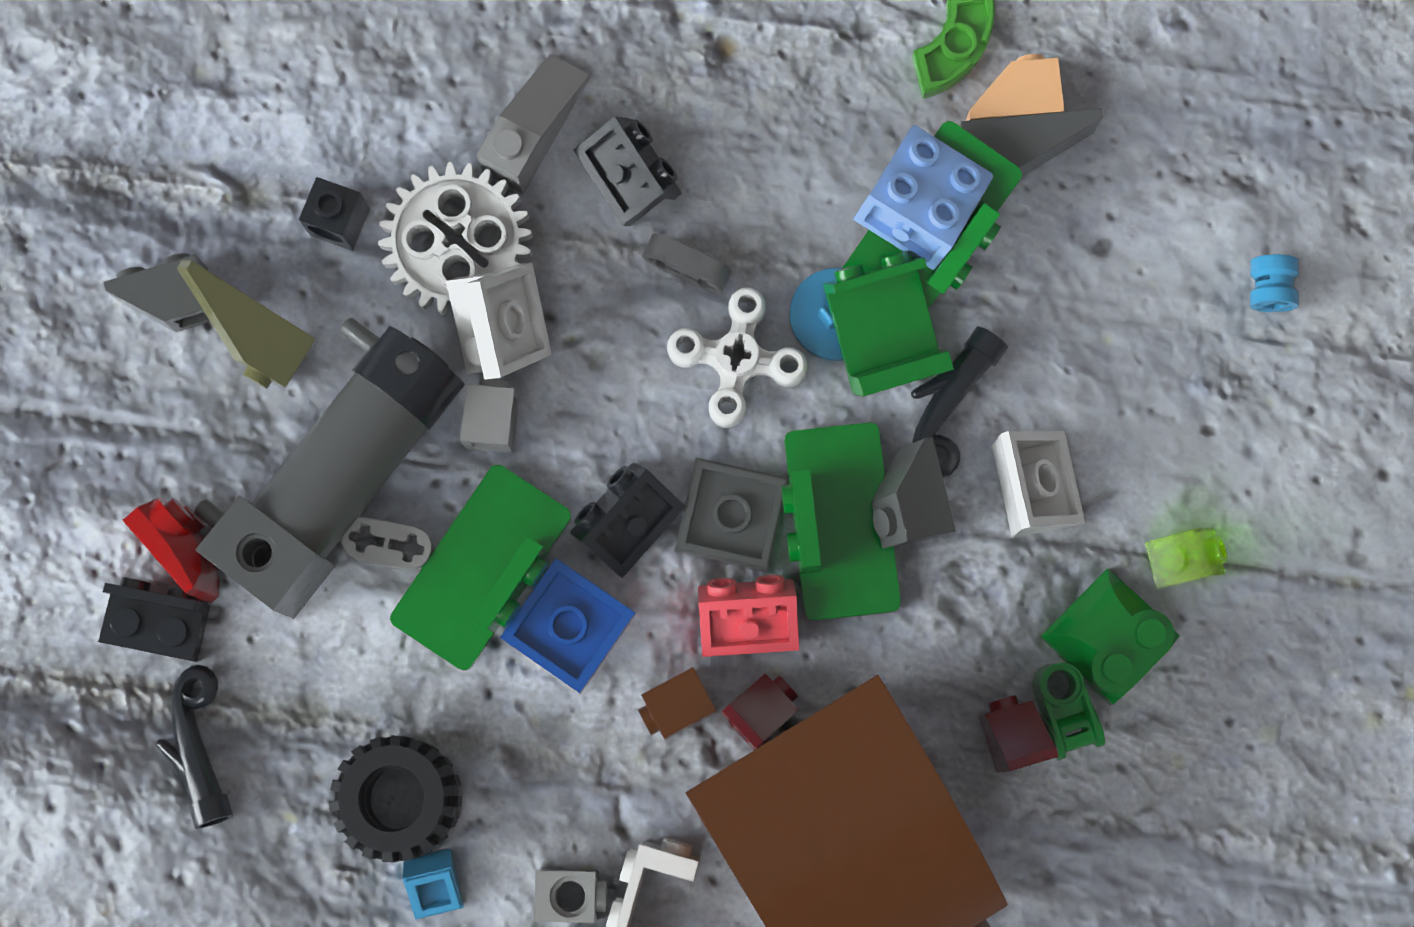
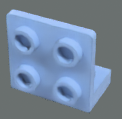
M913 125L853 220L900 250L907 251L908 255L913 258H925L927 267L934 270L953 247L993 179V174L920 127Z

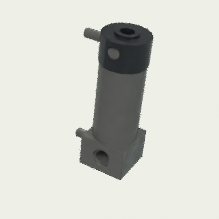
M354 318L346 319L340 328L341 333L366 351V353L352 369L355 374L252 503L239 495L225 513L208 500H202L194 510L195 516L212 528L195 551L270 609L292 619L298 615L335 568V565L326 557L426 430H430L465 386V383L449 369V365L420 341L413 337H408L392 326H389L379 338ZM272 551L269 562L263 566L265 555Z

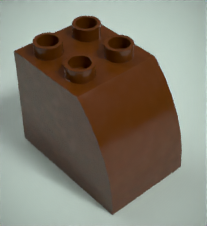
M879 675L869 679L685 792L765 927H991L987 918L1008 906L989 865L953 799Z

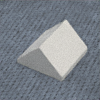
M1007 431L1001 433L992 444V451L1011 537L1015 538L1084 524V514L1065 431Z

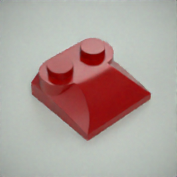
M158 497L155 500L138 506L122 520L186 594L212 603L219 597L220 579L218 568L195 551L204 540L200 531L205 527V524L195 516L194 511L187 505L183 507L174 498L167 502Z

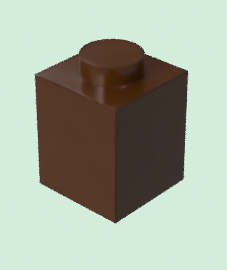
M694 667L643 693L641 696L646 705L638 709L651 736L660 731L664 740L717 713Z

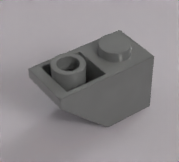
M187 253L174 254L164 258L161 265L148 269L143 267L127 268L118 272L117 278L103 282L105 291L117 301L175 332L210 322L177 269L182 260H192L208 270L207 266L196 255L190 256Z

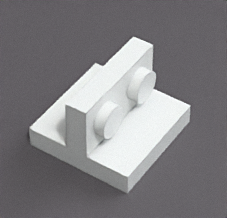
M532 263L517 264L493 273L456 277L446 281L467 374L483 372L484 379L501 378L552 355Z

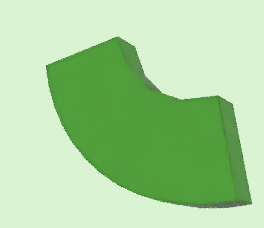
M947 0L946 22L942 32L930 44L913 50L912 59L922 99L935 96L955 86L980 61L993 29L995 16L994 0Z

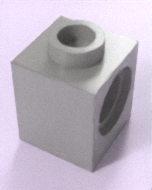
M480 379L479 385L466 384L460 441L466 449L513 453L519 396L514 388H508V382L499 379Z
M536 870L534 922L595 923L597 921V913L606 912L607 881H598L599 870ZM573 881L582 886L585 892V901L581 908L570 910L560 903L558 893L563 883Z

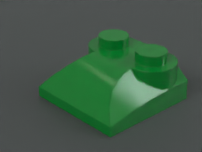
M1108 568L1040 636L1066 663L1076 667L1082 674L1084 681L1109 705H1114L1131 690L1180 637L1167 616L1153 610Z

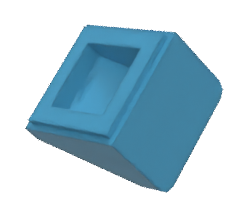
M451 849L428 853L403 862V882L415 920L464 908Z

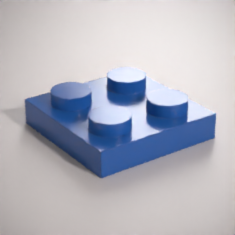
M555 558L500 638L581 694L636 613Z

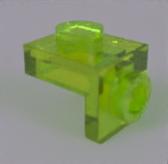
M1196 528L1145 542L1156 589H1163L1207 577L1225 575L1223 564L1227 563L1228 560L1227 550L1220 535H1215L1213 528Z

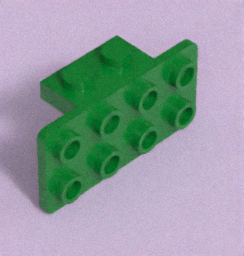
M952 121L944 122L934 137L991 172L993 179L953 247L934 270L929 267L918 270L928 309L940 293L944 294L949 286L957 290L973 268L972 265L967 263L968 259L977 246L986 250L999 232L1001 226L995 223L1000 215L998 210L1022 177V172L1018 166ZM868 230L842 269L862 264L864 271L881 267L879 258L902 252V250Z
M868 422L788 432L784 439L789 484L781 485L784 514L793 513L795 532L787 533V545L790 562L798 561L803 607L806 618L810 621H820L897 611L901 605L894 547L882 549L879 535L873 526L874 513L871 501L885 476L878 426Z
M493 465L390 615L392 625L462 671L471 669L500 626L506 628L515 617L521 606L517 600L526 586L534 587L545 572L548 563L544 559L571 520L569 509L504 466Z

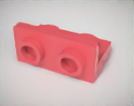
M764 575L758 577L754 582L736 583L735 580L730 578H717L710 580L707 585L698 586L702 657L799 650L797 597L792 579H785L780 575Z

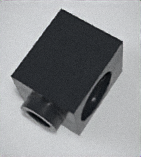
M316 177L298 220L310 236L353 251L370 208L360 192Z

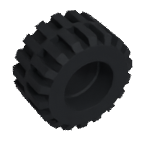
M395 735L371 739L369 744L365 746L359 745L351 751L353 756L349 760L342 761L338 767L341 774L338 780H332L330 790L335 791V800L329 801L330 812H336L338 819L333 824L338 833L343 832L347 837L344 842L351 849L362 851V856L371 860L379 859L382 862L412 860L432 852L434 847L441 845L449 837L447 835L449 830L456 826L459 819L456 816L457 809L462 807V796H459L458 786L461 783L459 776L454 775L451 768L453 764L448 757L441 755L438 752V748L419 739ZM392 769H404L413 773L419 780L424 795L423 807L417 819L409 826L399 829L389 828L380 823L371 807V792L375 782L383 773Z

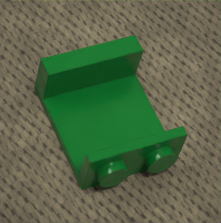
M907 251L879 258L881 267L864 271L862 264L834 271L836 280L823 283L853 394L864 397L954 370L949 351L938 348L918 270L927 267L925 258H909Z

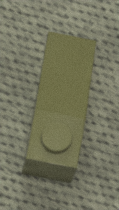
M182 260L177 267L178 271L233 359L246 367L242 375L265 389H268L271 383L286 388L315 338L192 260Z

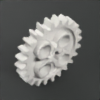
M452 162L447 163L444 176H439L434 167L429 166V180L423 182L415 174L411 175L415 189L409 192L398 187L396 191L403 200L401 205L387 203L385 206L394 216V220H385L379 223V226L387 233H390L391 237L379 240L378 245L383 250L393 252L382 260V264L386 268H399L391 276V281L394 285L408 281L403 295L409 300L420 292V307L426 310L435 300L437 301L438 312L445 316L451 304L446 275L447 270L452 264L456 262L469 264L470 274L468 276L497 272L519 264L517 262L518 258H531L532 256L530 249L520 245V242L532 239L533 234L530 229L519 228L521 224L529 220L527 211L513 212L521 202L519 195L512 194L504 198L508 189L507 181L503 179L494 186H491V171L486 169L479 178H475L474 168L471 163H467L462 175L457 174ZM460 197L464 199L466 205L461 214L454 217L442 214V207L449 198ZM431 212L455 235L462 233L468 246L489 262L488 266L483 268L478 265L457 244L450 246L444 233L424 218V213ZM496 227L502 232L499 242L489 248L480 246L477 243L479 233L484 228ZM430 232L434 234V243L429 250L425 252H415L412 250V240L418 233Z

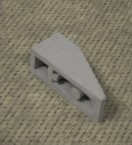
M549 54L499 115L476 156L482 172L489 169L493 179L497 181L504 179L510 188L523 194L588 83L590 74Z

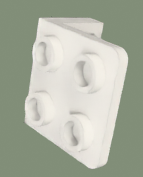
M664 837L661 845L643 841L639 844L638 850L630 848V851H627L619 879L628 883L624 899L616 897V900L613 901L606 927H630L646 868L693 882L700 860L699 856L691 854L693 845Z

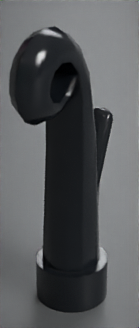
M980 326L975 328L964 344L965 348L952 362L954 370L936 375L911 392L913 399H920L934 393L915 429L912 443L924 438L933 437L935 447L943 448L946 451L947 460L939 464L942 477L951 475L958 468L960 450L951 439L937 435L936 432L990 366H996L1008 349L1007 344L1002 339Z
M194 665L185 669L176 679L171 693V717L177 749L165 739H159L156 743L157 748L175 768L188 793L191 802L188 807L195 829L210 827L227 821L234 816L228 795L222 793L193 711V709L204 708L211 704L218 691V680L215 673L203 665ZM200 681L202 690L195 697L191 694L194 684Z

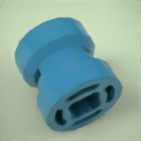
M1273 254L1251 259L1250 276L1255 280V288L1250 292L1251 309L1259 312H1287L1299 307V291L1294 288V279L1299 275L1298 258L1290 255Z

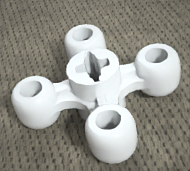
M741 288L732 294L728 303V313L732 320V326L729 333L723 338L708 340L703 338L696 330L681 328L670 335L667 342V353L675 365L682 368H690L697 364H707L718 372L720 386L709 401V415L716 425L723 428H732L744 419L746 402L743 397V387L751 377L766 375L771 377L778 385L794 387L804 380L808 370L806 357L800 350L793 347H785L778 351H767L757 344L754 338V330L756 325L763 320L766 312V302L763 295L753 288ZM743 303H751L755 306V309L750 313H745L739 309V306ZM682 343H690L694 346V349L690 353H682L678 350V346ZM740 344L742 345L745 359L741 360L740 366H737L736 371H732L731 358L729 356H733L735 349ZM784 362H792L796 365L797 370L792 373H786L781 369L780 365ZM724 402H730L735 405L736 410L733 413L724 414L719 410V406Z

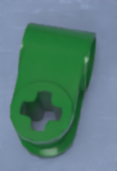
M1064 662L1046 664L1039 668L1033 677L1032 688L1043 723L1056 747L1059 756L1056 759L1058 761L1065 759L1067 752L1094 744L1097 748L1104 746L1105 735L1102 724L1091 703L1084 678L1080 671L1073 665ZM1055 671L1063 673L1069 683L1068 692L1060 699L1054 698L1047 689L1048 678ZM1082 728L1081 731L1066 736V733Z

